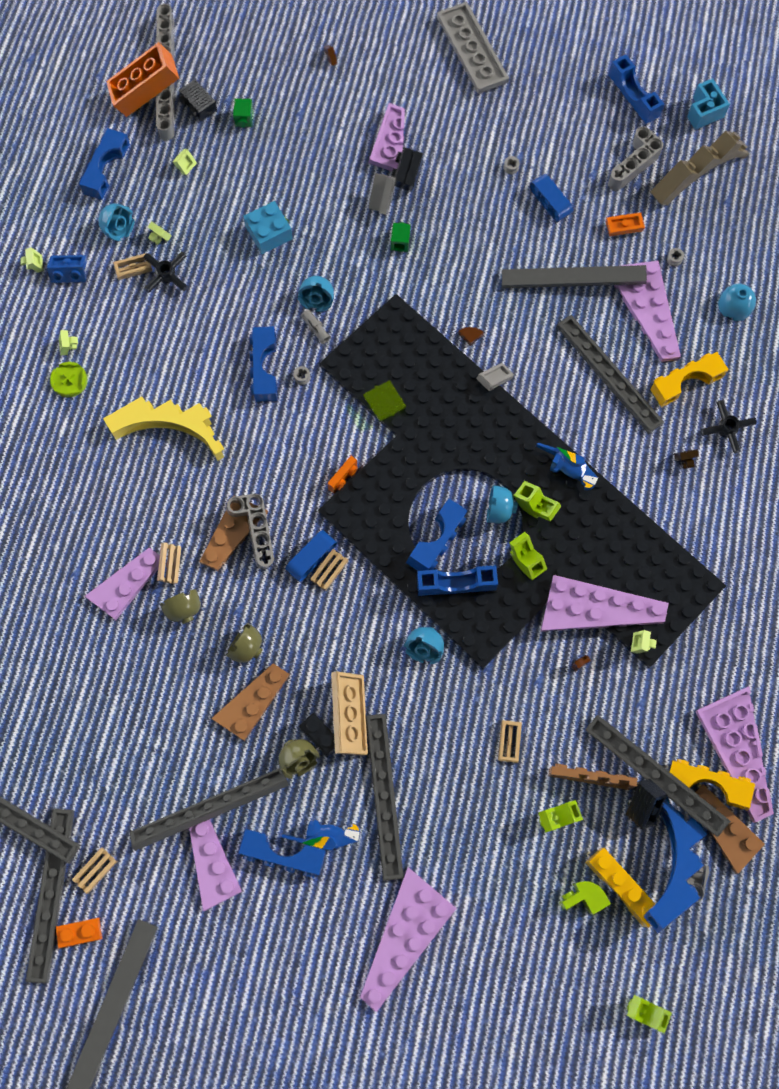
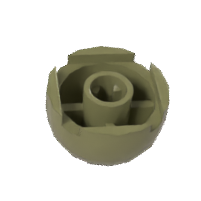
M196 589L189 590L190 594L188 595L183 592L166 599L164 603H160L164 615L170 621H182V624L193 621V616L199 612L201 606Z
M249 623L242 627L244 631L237 634L227 650L228 653L225 656L239 663L249 662L253 657L257 659L263 650L260 648L262 643L260 632Z
M292 739L287 741L278 756V764L285 777L291 779L294 774L302 776L316 766V758L320 759V755L311 742L304 739Z

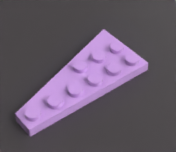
M652 261L621 265H646V284L614 285V287L619 290L624 303L634 319L642 327V332L649 338L650 345L660 361L679 360L681 355L659 262Z
M553 575L540 632L635 624H661L665 622L669 603Z
M750 686L695 712L726 772L730 773V777L737 779L739 776L751 779V783L755 784L751 806L747 812L753 823H756L774 813L770 792L766 783V770L762 762L763 755L758 728L753 714L754 707L750 698Z
M409 867L407 868L360 996L376 1012L456 910V907Z

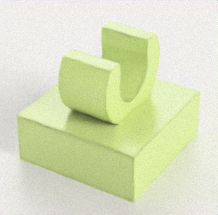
M183 149L173 160V163L183 175H187L197 164L188 149Z
M152 221L148 226L153 231L148 239L157 245L161 242L162 238L169 241L172 236Z
M32 247L25 249L26 256L20 258L21 265L26 264V269H33L37 273L44 271L42 255Z
M60 330V355H68L69 349H77L78 338L75 336L69 337L68 330Z
M646 630L634 632L631 652L638 654L647 652L650 648L655 649L657 641L650 639L651 632Z

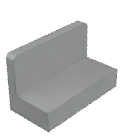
M379 173L375 174L369 209L379 211V213L385 215L389 213L395 177Z

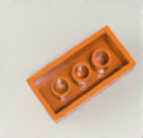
M158 42L108 79L106 83L113 106L128 117L164 89L175 83L179 79V75L172 54Z

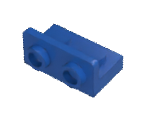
M86 255L50 256L47 265L50 282H86Z

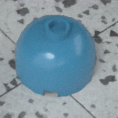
M113 203L106 205L99 214L98 225L107 237L121 241L124 236L127 238L133 230V212L129 207Z
M316 275L310 276L302 282L298 290V300L306 309L317 308L315 312L326 311L332 306L334 288L326 278Z
M741 283L732 284L720 295L718 301L719 311L726 318L728 316L733 318V321H742L748 318L755 309L756 296L749 286Z
M493 485L490 492L486 520L489 523L502 524L511 518L512 513L516 514L518 503L514 502V495L510 490Z
M419 627L414 629L404 643V647L407 648L405 652L412 659L420 663H424V660L430 661V664H436L442 658L444 640L434 628Z

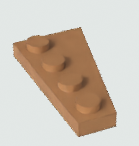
M249 502V504H250L251 507H253V508L259 507V506H257V505L252 504V503ZM237 503L230 505V508L234 511L241 509ZM227 510L225 511L199 561L200 564L216 571L223 566L234 553L233 551L239 544L243 543L245 537L250 533L247 515L232 517L227 513ZM256 518L252 522L257 526L261 519Z
M273 663L211 719L245 741L290 674Z
M555 764V766L549 768V777L624 790L637 787L638 778L626 775H612L604 771L591 772L581 767L569 769L564 764Z
M702 784L695 793L731 821L719 837H716L711 832L709 833L721 848L724 857L728 859L735 874H739L765 844Z

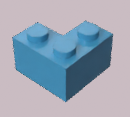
M713 78L698 84L693 96L695 103L691 105L687 118L694 129L697 130L725 117L730 103Z

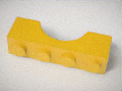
M718 352L708 353L697 362L691 361L680 370L679 368L674 369L666 377L660 376L656 378L650 390L662 408L679 398L683 381L699 379L709 385L723 378L729 369Z
M677 759V762L672 760L670 773L689 788L701 782L714 784L724 793L727 805L747 811L750 809L755 784L751 783V779L741 776L737 779L730 777V773L724 771L715 773L709 771L710 768L703 765L694 767L685 760Z
M604 847L599 848L585 863L621 898L637 921L643 927L649 928L651 925L643 916L655 903Z

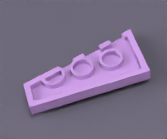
M391 103L388 104L369 159V164L389 171H393V168L397 169L398 163L395 160L398 151L402 152L404 142V108Z
M148 548L85 595V597L113 619L117 620L158 570L160 555L151 548Z
M210 819L189 828L203 911L242 892Z

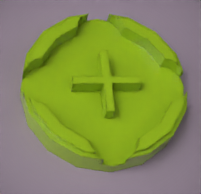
M75 362L59 364V367L54 368L50 376V384L58 395L67 398L81 394L88 383L85 370Z

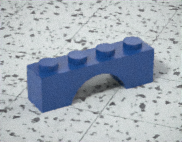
M625 54L612 61L608 76L644 123L648 124L659 118L664 103L655 91L647 93L641 87L636 76V66Z
M107 128L105 134L101 136V142L98 148H95L93 157L88 162L86 171L79 180V186L84 195L103 200L109 188L106 176L102 174L103 169L110 161L124 158L130 146L127 134Z
M252 327L253 334H249L250 345H253V351H250V362H253V367H250V378H253V384H250V394L254 395L255 402L277 401L276 377L268 374L262 368L265 358L276 351L275 327Z
M448 498L435 518L440 527V538L434 542L419 541L406 563L417 571L434 570L438 564L436 558L438 555L441 557L444 555L448 548L445 546L446 543L453 541L457 535L456 528H461L467 520L464 516L468 510Z
M496 565L479 566L463 572L417 571L418 596L496 590L498 586Z
M245 829L238 854H242L243 859L255 862L257 858L263 860L262 865L274 868L275 864L283 866L282 870L295 873V869L303 871V876L315 878V874L319 876L321 874L326 850L305 845L299 853L293 856H279L271 849L268 835Z

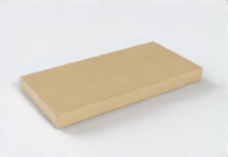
M337 671L331 672L335 754L368 755L364 675Z

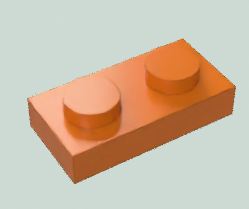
M641 212L607 217L605 221L609 236L642 232L645 228Z
M352 455L327 483L328 490L332 493L340 490L346 484L345 480L356 473L358 469L356 458Z
M100 918L56 926L58 948L102 939Z

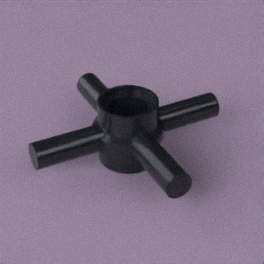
M181 251L171 262L166 260L158 262L149 253H146L143 258L156 268V277L144 287L145 290L150 293L160 282L166 284L173 282L182 291H185L188 286L175 276V268L187 257L186 254Z
M720 400L717 402V406L722 418L716 426L701 429V435L719 433L722 437L729 438L733 453H739L741 450L735 434L739 428L756 425L757 420L753 417L739 421L737 417L728 414L724 400ZM725 424L730 425L732 429L727 428Z

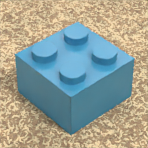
M275 201L243 216L245 227L261 254L293 239L292 229Z

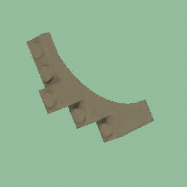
M725 131L710 147L703 145L688 161L680 160L650 192L661 205H669L684 189L711 169L737 157L745 159L749 155V152L746 150L748 147L740 140L741 138L736 132Z

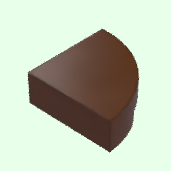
M330 45L324 46L331 66L337 65L334 47Z
M465 327L459 330L458 334L471 346L484 335V332L475 327Z
M585 655L572 664V668L577 672L592 660L588 655Z

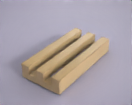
M145 254L113 262L118 280L153 271L150 263L147 261L141 262L145 260L143 258Z
M165 542L161 543L157 581L170 584L178 583L181 546L169 545ZM167 549H169V552H168V560H167V563H166V553H167ZM165 563H166V568H167L166 578H164Z
M332 549L310 578V581L327 591L348 563V559ZM335 556L336 558L333 560V562L330 564V566L327 568V570L324 572L321 578L317 580L318 576L321 574V572L324 570L327 564L331 561V559ZM341 560L342 562L331 575V577L328 579V581L325 583V585L322 584V582L325 580V578L328 576V574L331 572V570L334 568L337 562Z
M501 721L498 761L519 762L522 722ZM509 725L506 757H503L505 727ZM513 726H517L514 758H512Z
M101 847L72 880L86 894H89L118 861ZM102 855H105V856L99 861V863H98V864L87 874V876L81 881L80 878L91 868V866H92ZM109 859L110 863L99 873V875L87 887L85 884Z

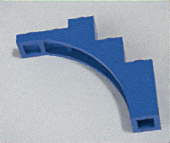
M666 797L667 799L663 803L664 805L659 814L663 819L670 838L672 850L671 873L661 898L643 916L657 934L700 899L696 888L688 884L687 880L704 866L701 863L700 857L692 852L691 849L707 835L702 824L695 821L694 818L686 822L683 814L670 804L668 797Z

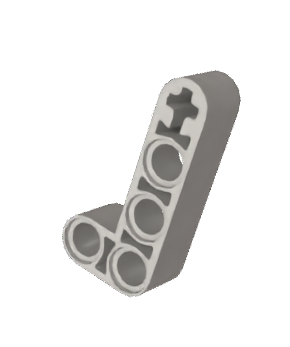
M644 126L637 128L632 142L636 151L611 171L608 181L610 189L614 191L622 189L659 158L664 144L649 128Z
M247 494L230 498L226 506L227 513L232 517L247 515L256 566L262 570L270 568L274 561L263 498L259 494ZM256 500L259 502V507L253 508L249 502ZM237 503L241 509L234 511L230 508V505ZM259 518L262 520L263 525L257 527L252 521ZM263 537L266 540V544L258 545L256 539ZM264 550L265 558L269 559L267 561V564H264L263 561H260L263 555L262 551Z

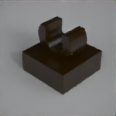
M698 449L674 453L675 461L682 460L683 469L695 467L693 458L699 457Z

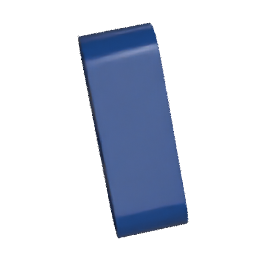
M543 174L529 183L531 192L555 221L558 222L573 213L572 204L547 174Z
M321 530L286 565L285 570L298 582L303 581L336 547L337 542L324 530Z

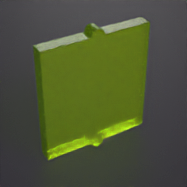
M390 380L380 386L376 385L374 389L363 394L379 421L389 416H394L396 412L406 408L405 403Z

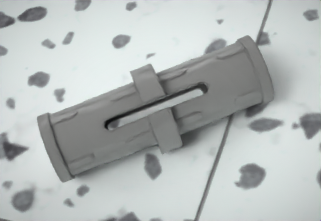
M311 310L304 311L301 314V318L309 326L310 332L316 335L321 344L327 343L331 336L322 327V322L316 319Z

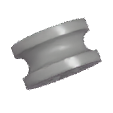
M514 156L507 157L504 161V171L507 174H516L519 170V159Z
M679 248L671 249L667 256V263L674 267L681 265L684 259V252ZM673 255L679 257L678 260H675V257H673Z
M300 366L294 370V379L297 384L305 385L310 381V371L308 368ZM299 373H303V375L305 374V378H298Z

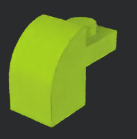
M526 481L522 483L514 494L519 506L535 518L542 517L551 522L561 508L559 502L545 497L540 487Z
M526 532L509 542L512 549L510 554L513 560L531 580L547 570L543 556L533 548L530 536Z
M576 800L538 812L541 827L544 828L545 833L583 820Z
M589 881L573 883L577 892L574 893L571 890L562 895L563 900L559 902L563 910H567L582 901L591 915L611 904L602 888Z
M634 995L633 999L628 1003V1013L626 1016L665 1034L672 1012Z

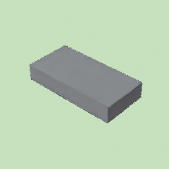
M500 363L480 373L476 379L490 391L511 380L514 374L503 363Z

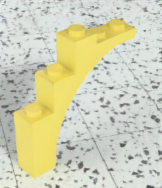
M140 397L103 418L116 440L129 433L143 429H175L190 434L205 443L217 461L224 458L222 444L219 440L215 441L213 438L215 434L210 427L212 424L209 419L212 416L207 407L203 408L200 403L182 412L178 404L174 405L172 400L154 409L150 401L146 402L143 397Z

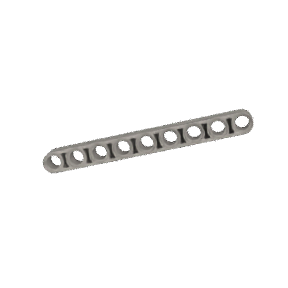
M161 4L157 7L156 43H161L172 54L175 63V21L171 6ZM175 83L156 95V126L160 138L164 141H169L174 137Z

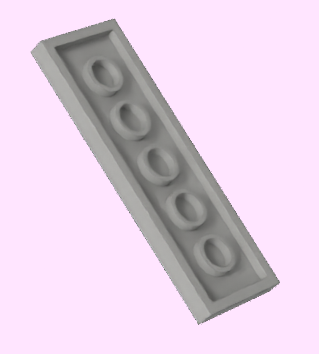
M467 2L437 12V19L478 94L509 82L507 73Z

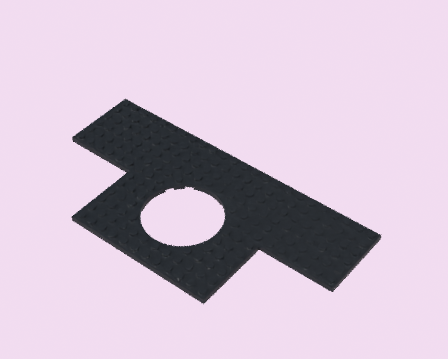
M397 294L319 363L326 373L396 437L318 509V513L482 669L547 604L553 575L669 603L664 623L604 627L630 652L634 632L642 630L651 632L650 639L657 641L656 648H650V650L643 653H633L648 668L660 658L726 587L720 579L587 462L588 467L598 477L594 488L591 490H585L584 485L579 480L570 478L560 471H551L550 467L555 456L536 447L537 443L577 453L504 388L498 386L488 391L476 379L484 371ZM473 470L493 478L510 490L513 495L522 483L526 481L540 487L545 497L560 503L561 508L551 522L542 517L535 518L519 506L522 533L526 532L530 536L533 548L543 556L547 566V570L535 579L531 580L518 567L511 556L502 566L497 568L498 586L496 590L418 596L417 570L406 563L415 548L409 531V513L419 492L432 480L451 471L471 472Z

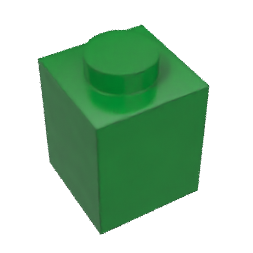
M235 98L233 111L235 127H252L254 111L252 99Z
M393 222L391 251L408 252L411 224Z

